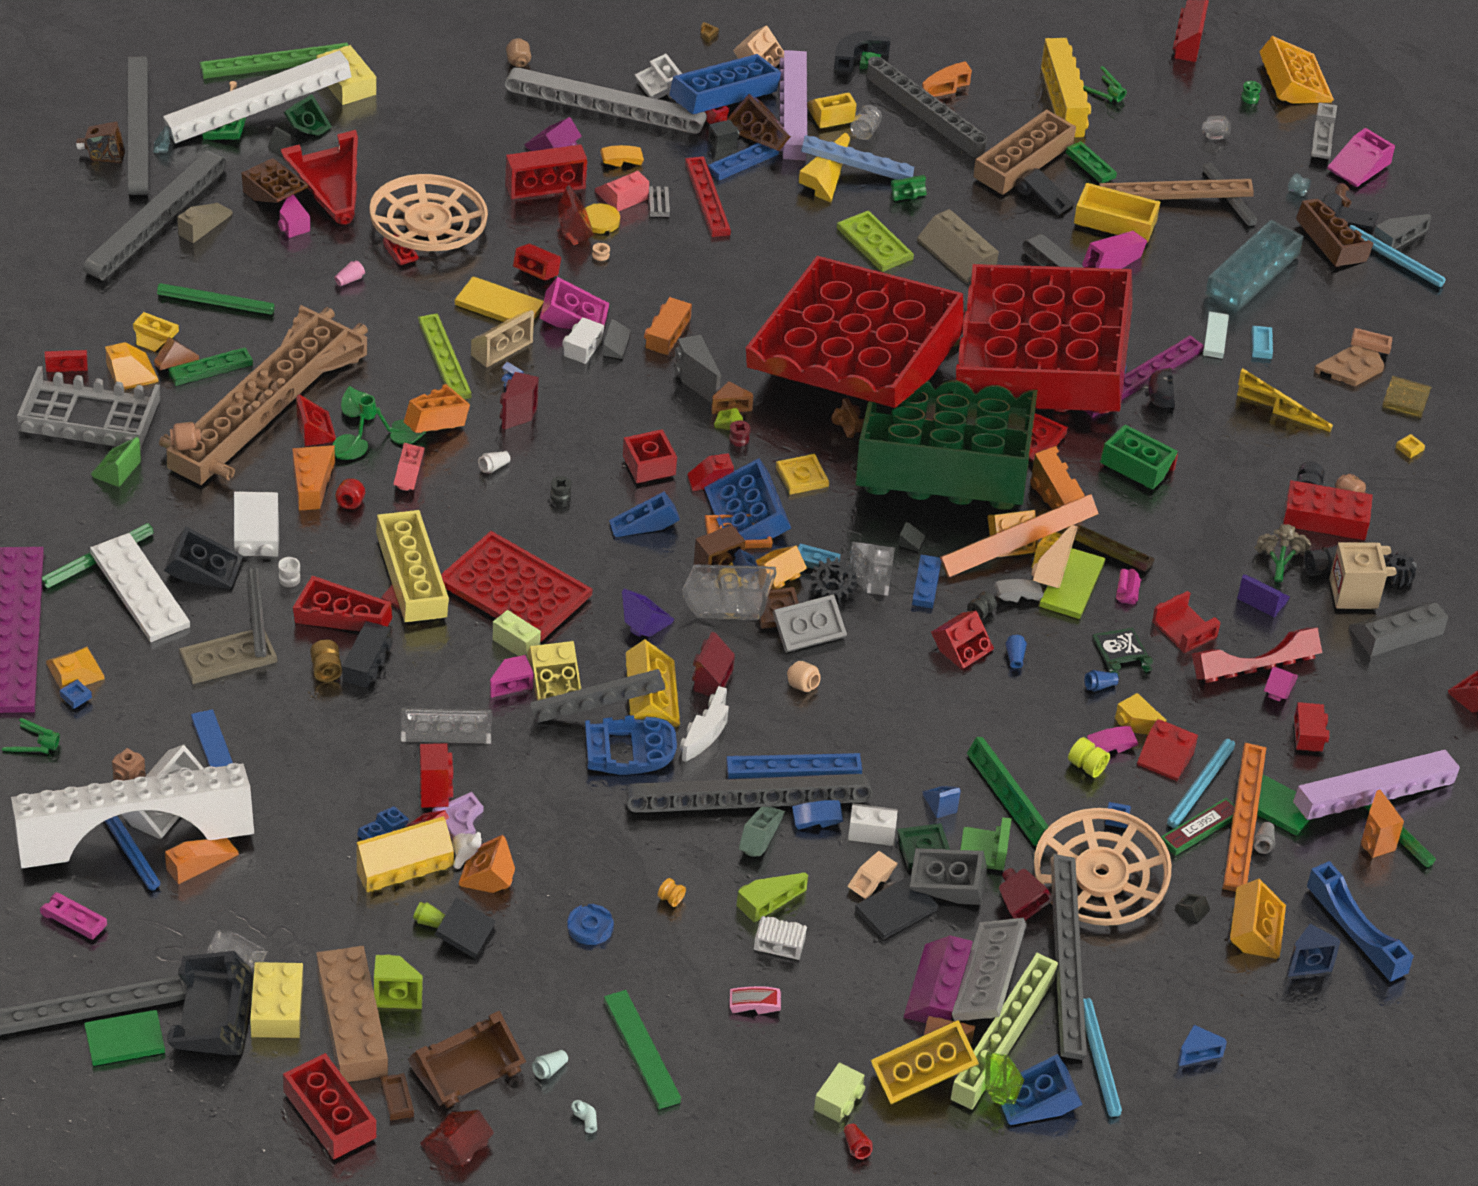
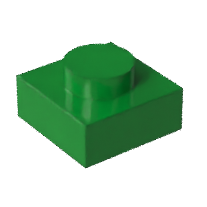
M863 52L859 69L867 70L868 60L871 57L881 58V55Z

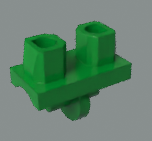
M921 175L892 180V199L894 201L908 198L916 199L918 196L927 195L925 188L926 177Z

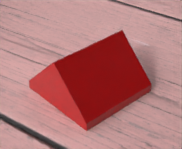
M299 394L296 397L297 421L304 446L334 442L336 436L329 412Z

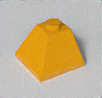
M126 342L105 347L106 364L115 383H123L124 390L135 388L136 385L144 386L158 382V377L145 352Z
M88 647L46 660V665L60 689L77 679L84 686L105 679Z

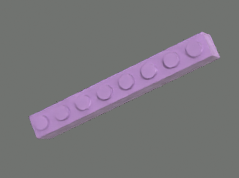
M784 50V58H780V80L783 81H780L779 115H782L780 116L781 125L791 138L780 151H783V159L806 160V153L801 152L804 136L807 135V51Z
M1441 750L1300 785L1293 802L1307 820L1320 818L1325 815L1372 804L1376 791L1380 789L1387 799H1395L1400 796L1450 785L1456 780L1460 767L1446 750Z

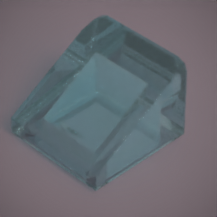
M165 126L156 138L153 149L155 153L168 152L170 144L169 126Z

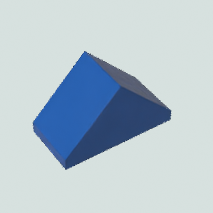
M940 786L922 791L936 818L957 813L960 787Z
M1194 1025L1181 1047L1178 1065L1181 1066L1223 1057L1227 1044L1226 1039Z

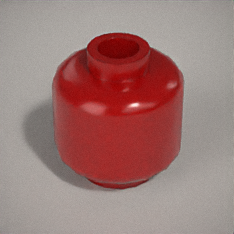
M354 478L343 480L336 490L335 497L337 503L345 509L352 510L357 508L364 499L365 487L359 480Z

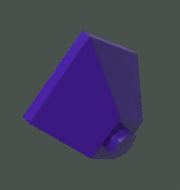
M625 588L622 591L624 620L631 626L629 630L635 635L651 637L675 620L647 596Z

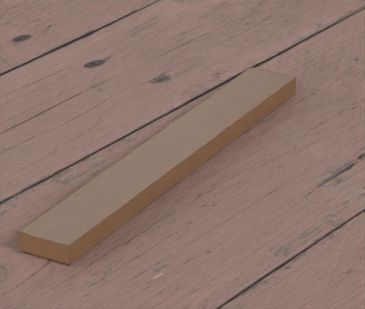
M1251 179L1099 183L1101 187L1151 200L1253 197L1254 193Z

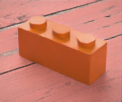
M669 297L666 304H662L659 315L653 318L651 327L645 331L646 348L668 355L691 319L692 304Z

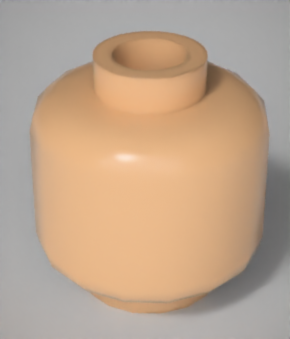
M797 661L788 669L789 685L795 689L810 692L820 683L819 670L810 663Z

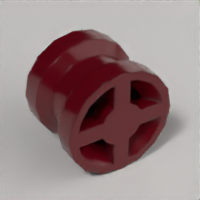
M741 420L732 422L730 425L731 433L729 434L730 443L735 446L747 445L750 437V425Z

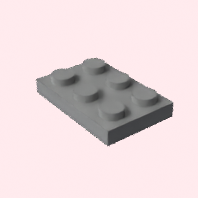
M834 595L776 609L772 612L785 653L847 636Z

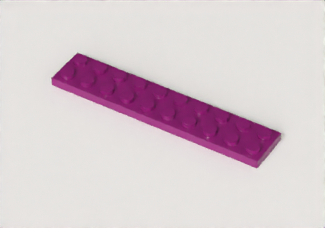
M0 547V713L35 712L44 547Z

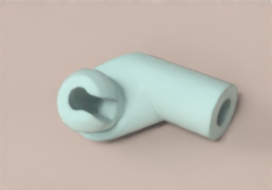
M575 1100L571 1105L573 1113L585 1122V1131L587 1133L596 1132L597 1119L595 1109L581 1100Z

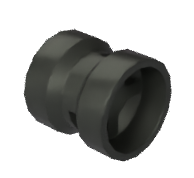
M984 591L976 599L968 603L967 611H977L982 620L987 616V613L992 612L997 607V603L989 592Z

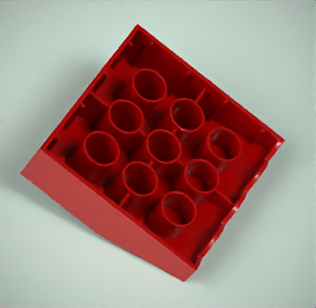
M816 256L747 345V368L896 408L932 377L962 335L964 323L963 293Z
M973 264L971 285L968 290L967 311H965L963 337H961L959 347V364L956 366V380L966 383L976 393L986 386L1000 385L1007 388L1015 398H1018L1028 390H1037L1036 408L1052 409L1056 412L1091 410L1099 414L1110 411L1120 412L1132 313V269Z

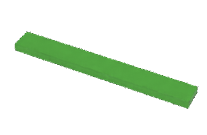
M348 43L200 62V69L203 78L207 79L297 67L317 59L319 54L348 46Z

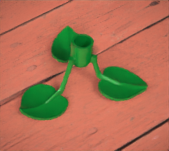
M349 386L343 395L341 410L349 417L360 415L359 431L357 437L352 434H344L335 439L333 443L335 445V456L340 459L351 460L365 454L368 449V442L361 439L364 419L371 420L376 414H378L387 431L391 432V440L397 444H411L417 441L426 431L415 433L404 423V420L394 421L391 428L381 414L380 408L376 407L375 398Z

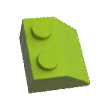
M376 955L374 970L376 1005L378 1008L422 1009L423 975L401 956Z

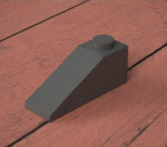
M1424 214L1388 219L1375 227L1374 237L1397 249L1428 231L1431 215Z

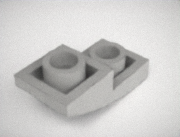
M1008 579L997 581L994 584L999 598L1005 601L1010 600L1018 603L1021 596L1029 600L1040 601L1044 595L1039 582L1032 580Z

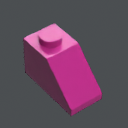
M294 195L287 197L280 210V220L278 221L280 230L284 231L289 238L310 231V216Z
M526 655L504 659L490 679L491 698L533 689L534 673Z
M1273 667L1264 691L1269 693L1268 697L1277 701H1280L1281 698L1287 699L1298 675Z

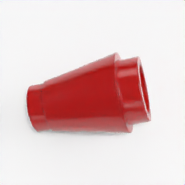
M856 1124L847 1125L843 1132L851 1155L857 1159L868 1157L873 1151L872 1141Z

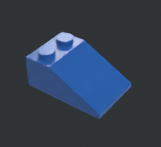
M1058 1054L993 1086L1010 1125L1061 1116L1083 1105L1070 1074Z

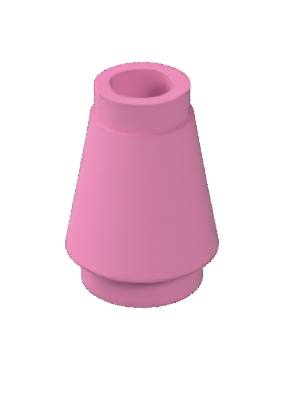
M351 261L334 276V279L341 287L361 279L362 275L365 274V270L359 261Z

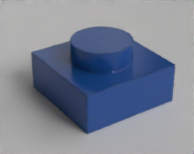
M77 679L60 690V697L70 706L76 708L91 699L92 693Z
M1109 802L1107 809L1130 814L1131 806ZM1105 820L1106 825L1127 828L1128 826L1121 822Z

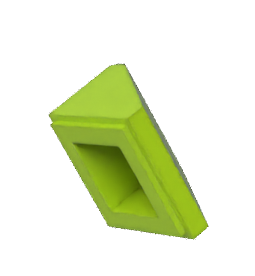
M737 408L719 411L714 426L730 431L731 423L738 420L743 421V418Z

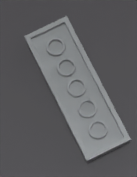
M1024 918L979 923L953 1008L952 1016L954 1021L1000 1017L1026 927Z

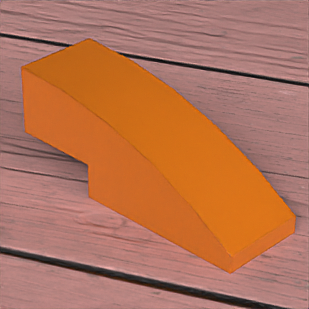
M966 61L945 67L928 77L922 83V88L934 97L956 93L957 87L970 85L972 70Z

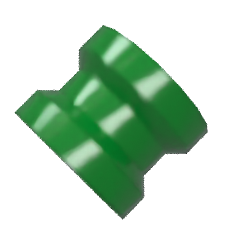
M1255 81L1245 82L1241 99L1248 104L1257 103L1260 97L1261 85Z

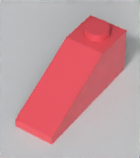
M404 443L393 485H396L401 490H414L424 452L423 447Z

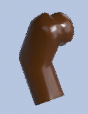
M1340 183L1336 186L1334 193L1341 197L1343 207H1349L1351 200L1345 196L1349 188L1344 183Z

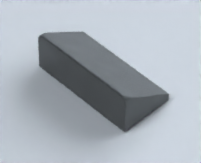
M611 319L603 344V356L623 359L631 330Z

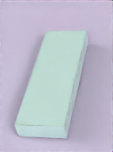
M1209 312L1203 351L1204 356L1223 359L1229 315Z

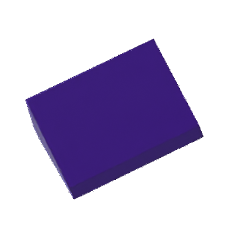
M1245 574L1242 576L1237 599L1272 617L1276 616L1290 598V596Z

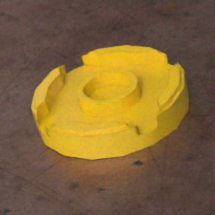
M602 203L592 204L583 210L581 221L587 230L593 233L604 234L605 231L610 230L612 232L619 227L620 214L611 205Z

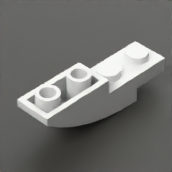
M718 686L715 695L711 694L709 709H705L702 716L696 715L694 722L689 723L686 732L687 737L682 738L679 748L682 751V761L686 762L702 753L717 739L728 720L729 706L725 705L727 688Z

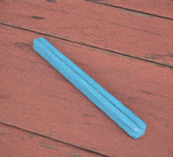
M1353 225L1349 226L1353 231L1357 229L1365 241L1370 240L1373 242L1372 249L1438 287H1442L1446 279L1440 274Z
M1230 739L1223 741L1168 817V826L1175 829L1180 825L1234 750V741Z
M1083 998L1085 1030L1108 1115L1110 1117H1118L1121 1115L1122 1108L1093 1002L1090 998Z

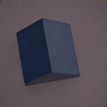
M1309 924L1294 944L1287 970L1288 977L1332 972L1340 946L1339 938Z

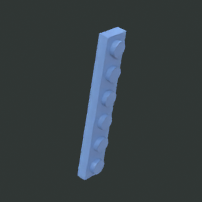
M805 135L801 152L897 180L913 177L914 167L907 163H899L889 158L875 156L869 152L855 150L852 147H844L834 142L820 140L814 136Z

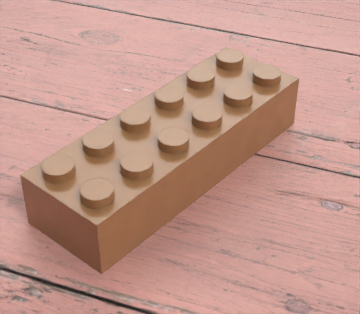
M1046 109L978 157L975 161L973 177L1003 195L1016 186L1018 178L1033 168H1041L1065 151L1067 147L1073 145L1076 126Z
M364 946L316 952L317 974L337 1069L347 1082L388 1076V1056Z

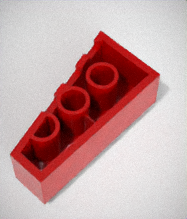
M311 576L293 606L296 624L361 631L366 621L388 627L393 618L391 602L315 576Z

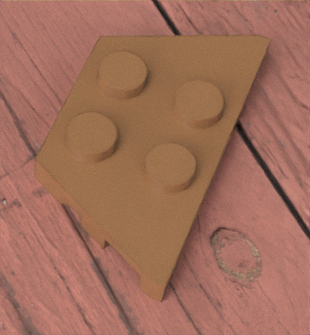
M1352 345L1315 365L1314 372L1320 374L1323 371L1332 374V379L1357 386L1381 373L1384 369V363L1378 351Z

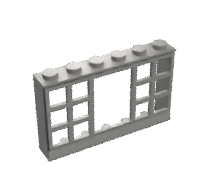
M38 366L17 415L18 431L111 446H119L138 437L141 450L156 408L160 402V385L155 384L151 397L144 396L142 385H136L134 394L124 393L123 383L116 382L114 391L104 390L103 380L99 378L95 380L94 388L84 387L83 377L80 375L75 376L74 385L64 384L63 375L60 372L55 373L53 382L43 380L42 366ZM39 391L54 393L51 401L37 399ZM64 394L73 397L70 404L56 402L58 395ZM78 397L113 402L103 428L68 422ZM118 403L133 405L130 413L117 412ZM34 404L48 406L45 414L33 413L31 410ZM138 406L146 407L143 416L135 414ZM53 407L67 409L65 417L50 415ZM113 416L127 418L125 426L110 425ZM132 419L141 420L138 429L129 428Z

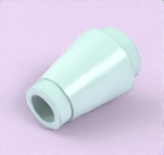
M559 1050L536 1057L532 1063V1070L539 1079H548L568 1062V1056L565 1051Z

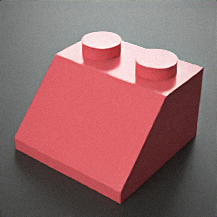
M639 171L596 187L595 192L608 205L621 211L648 200L649 180Z

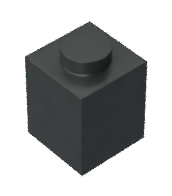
M731 120L709 125L708 140L716 151L737 146L739 130L733 125Z

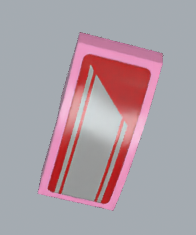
M757 986L730 989V1009L732 1013L756 1009L758 1015L780 1011L781 991L778 988Z

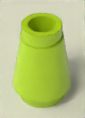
M420 902L413 919L417 920L418 924L438 928L445 914L428 902Z

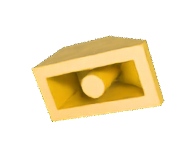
M1138 693L1117 705L1115 719L1121 726H1131L1133 733L1148 735L1157 718L1166 722V719Z

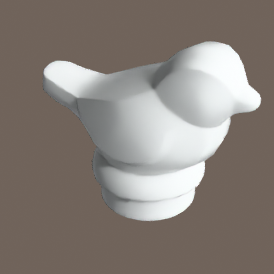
M480 832L475 834L459 833L453 838L452 845L456 855L453 866L456 869H460L463 863L478 851L482 842Z

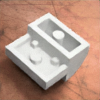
M664 54L651 60V67L635 74L636 81L650 98L659 99L668 95L671 99L669 93L673 76L682 74L669 56Z

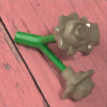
M1282 524L1279 529L1274 530V534H1277L1281 539L1280 545L1282 547L1279 560L1275 555L1276 551L1274 549L1279 541L1276 535L1264 534L1259 536L1257 545L1254 547L1258 553L1267 552L1276 564L1274 581L1278 583L1283 582L1284 566L1298 553L1304 556L1305 551L1311 547L1310 540L1305 535H1298L1295 532V527L1288 524ZM1290 545L1292 547L1290 549L1291 552L1284 559L1286 546Z

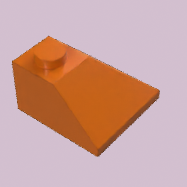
M503 835L481 844L478 851L466 860L458 883L461 887L495 893L511 885L515 866L506 838Z

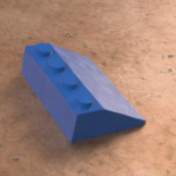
M760 458L704 487L714 514L719 515L716 518L719 527L722 525V528H725L723 523H732L744 540L774 538L791 529L771 476ZM720 515H732L733 517L721 519Z

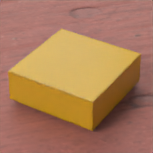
M1410 434L1396 443V448L1407 457L1412 458L1424 451L1425 445Z

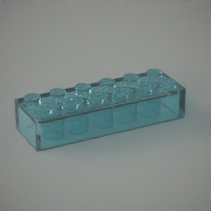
M1270 220L1209 276L1205 294L1239 311L1300 254L1304 236Z

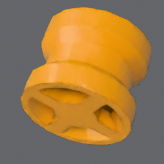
M668 878L660 886L657 896L661 900H667L669 905L676 907L682 901L686 893V887L677 885L673 879Z

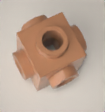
M126 748L121 754H117L112 761L113 779L125 781L137 777H145V759L141 754Z

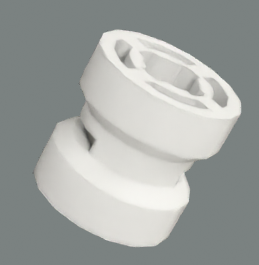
M293 557L281 559L278 564L279 582L285 587H295L300 583V562Z

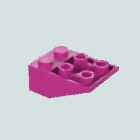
M1364 128L1353 136L1329 164L1327 169L1358 187L1391 164L1395 145L1369 129Z

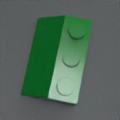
M1124 425L1104 444L1100 463L1146 487L1154 489L1164 479L1178 451Z

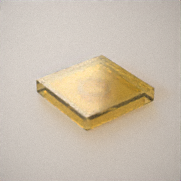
M1392 376L1382 406L1422 417L1431 386Z

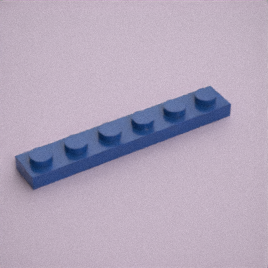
M860 753L726 757L728 779L862 774Z

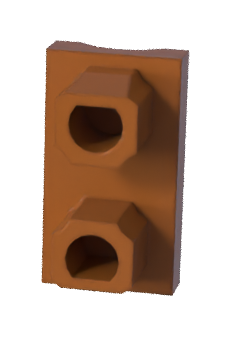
M843 398L842 407L840 409L836 408L831 418L834 424L843 427L848 438H853L856 432H862L864 419H859L861 414L860 407L852 405L849 398Z

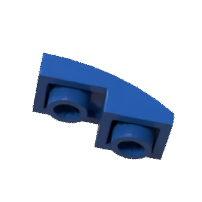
M839 800L816 801L792 806L795 825L798 830L820 824L823 828L844 822Z
M393 806L378 813L376 821L360 827L357 835L362 840L393 832L402 829L409 822V818Z

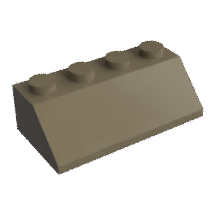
M950 209L935 215L917 237L918 242L965 283L971 281L973 264L997 265L999 251Z

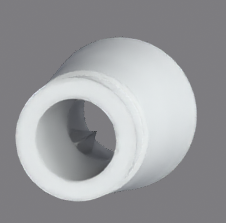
M507 451L484 453L478 459L479 468L484 473H492L509 463L510 455Z

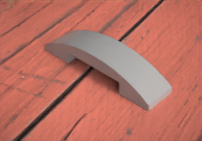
M1318 104L1311 156L1330 159L1337 105Z

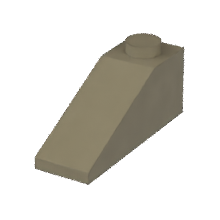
M219 203L190 207L177 217L178 235L194 243L231 216L233 211Z

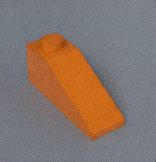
M227 838L187 841L165 851L166 870L180 884L239 855V853Z

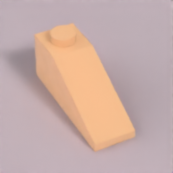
M1071 525L1039 559L1038 564H1034L1031 573L1034 576L1033 581L1060 588L1078 526Z

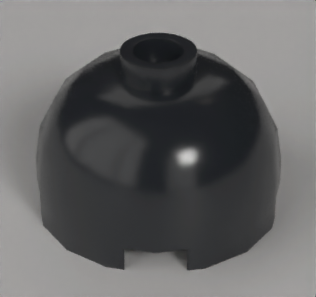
M1163 368L1156 370L1150 375L1148 384L1144 385L1145 396H1150L1151 403L1156 407L1164 409L1175 408L1172 369Z

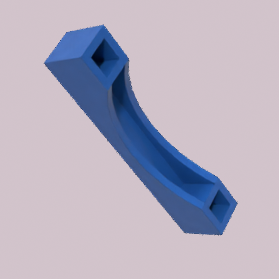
M1328 861L1312 868L1307 888L1386 978L1391 982L1408 974L1414 955L1399 939L1384 934L1366 918L1354 901L1343 875L1336 867Z

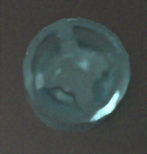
M1296 173L1289 182L1288 190L1296 191L1302 197L1309 190L1311 180L1308 178L1304 179L1300 174Z

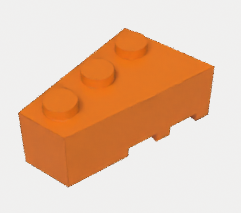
M444 384L440 390L433 389L429 395L423 394L410 400L404 423L415 433L464 426L470 404L447 384Z
M335 445L292 448L293 471L299 511L320 509L332 468L335 465Z
M1056 446L1035 453L1030 479L1032 488L1041 495L1044 502L1048 503L1052 509L1085 496L1076 479L1071 480L1066 470L1069 467L1066 462L1061 463L1057 456L1059 450Z

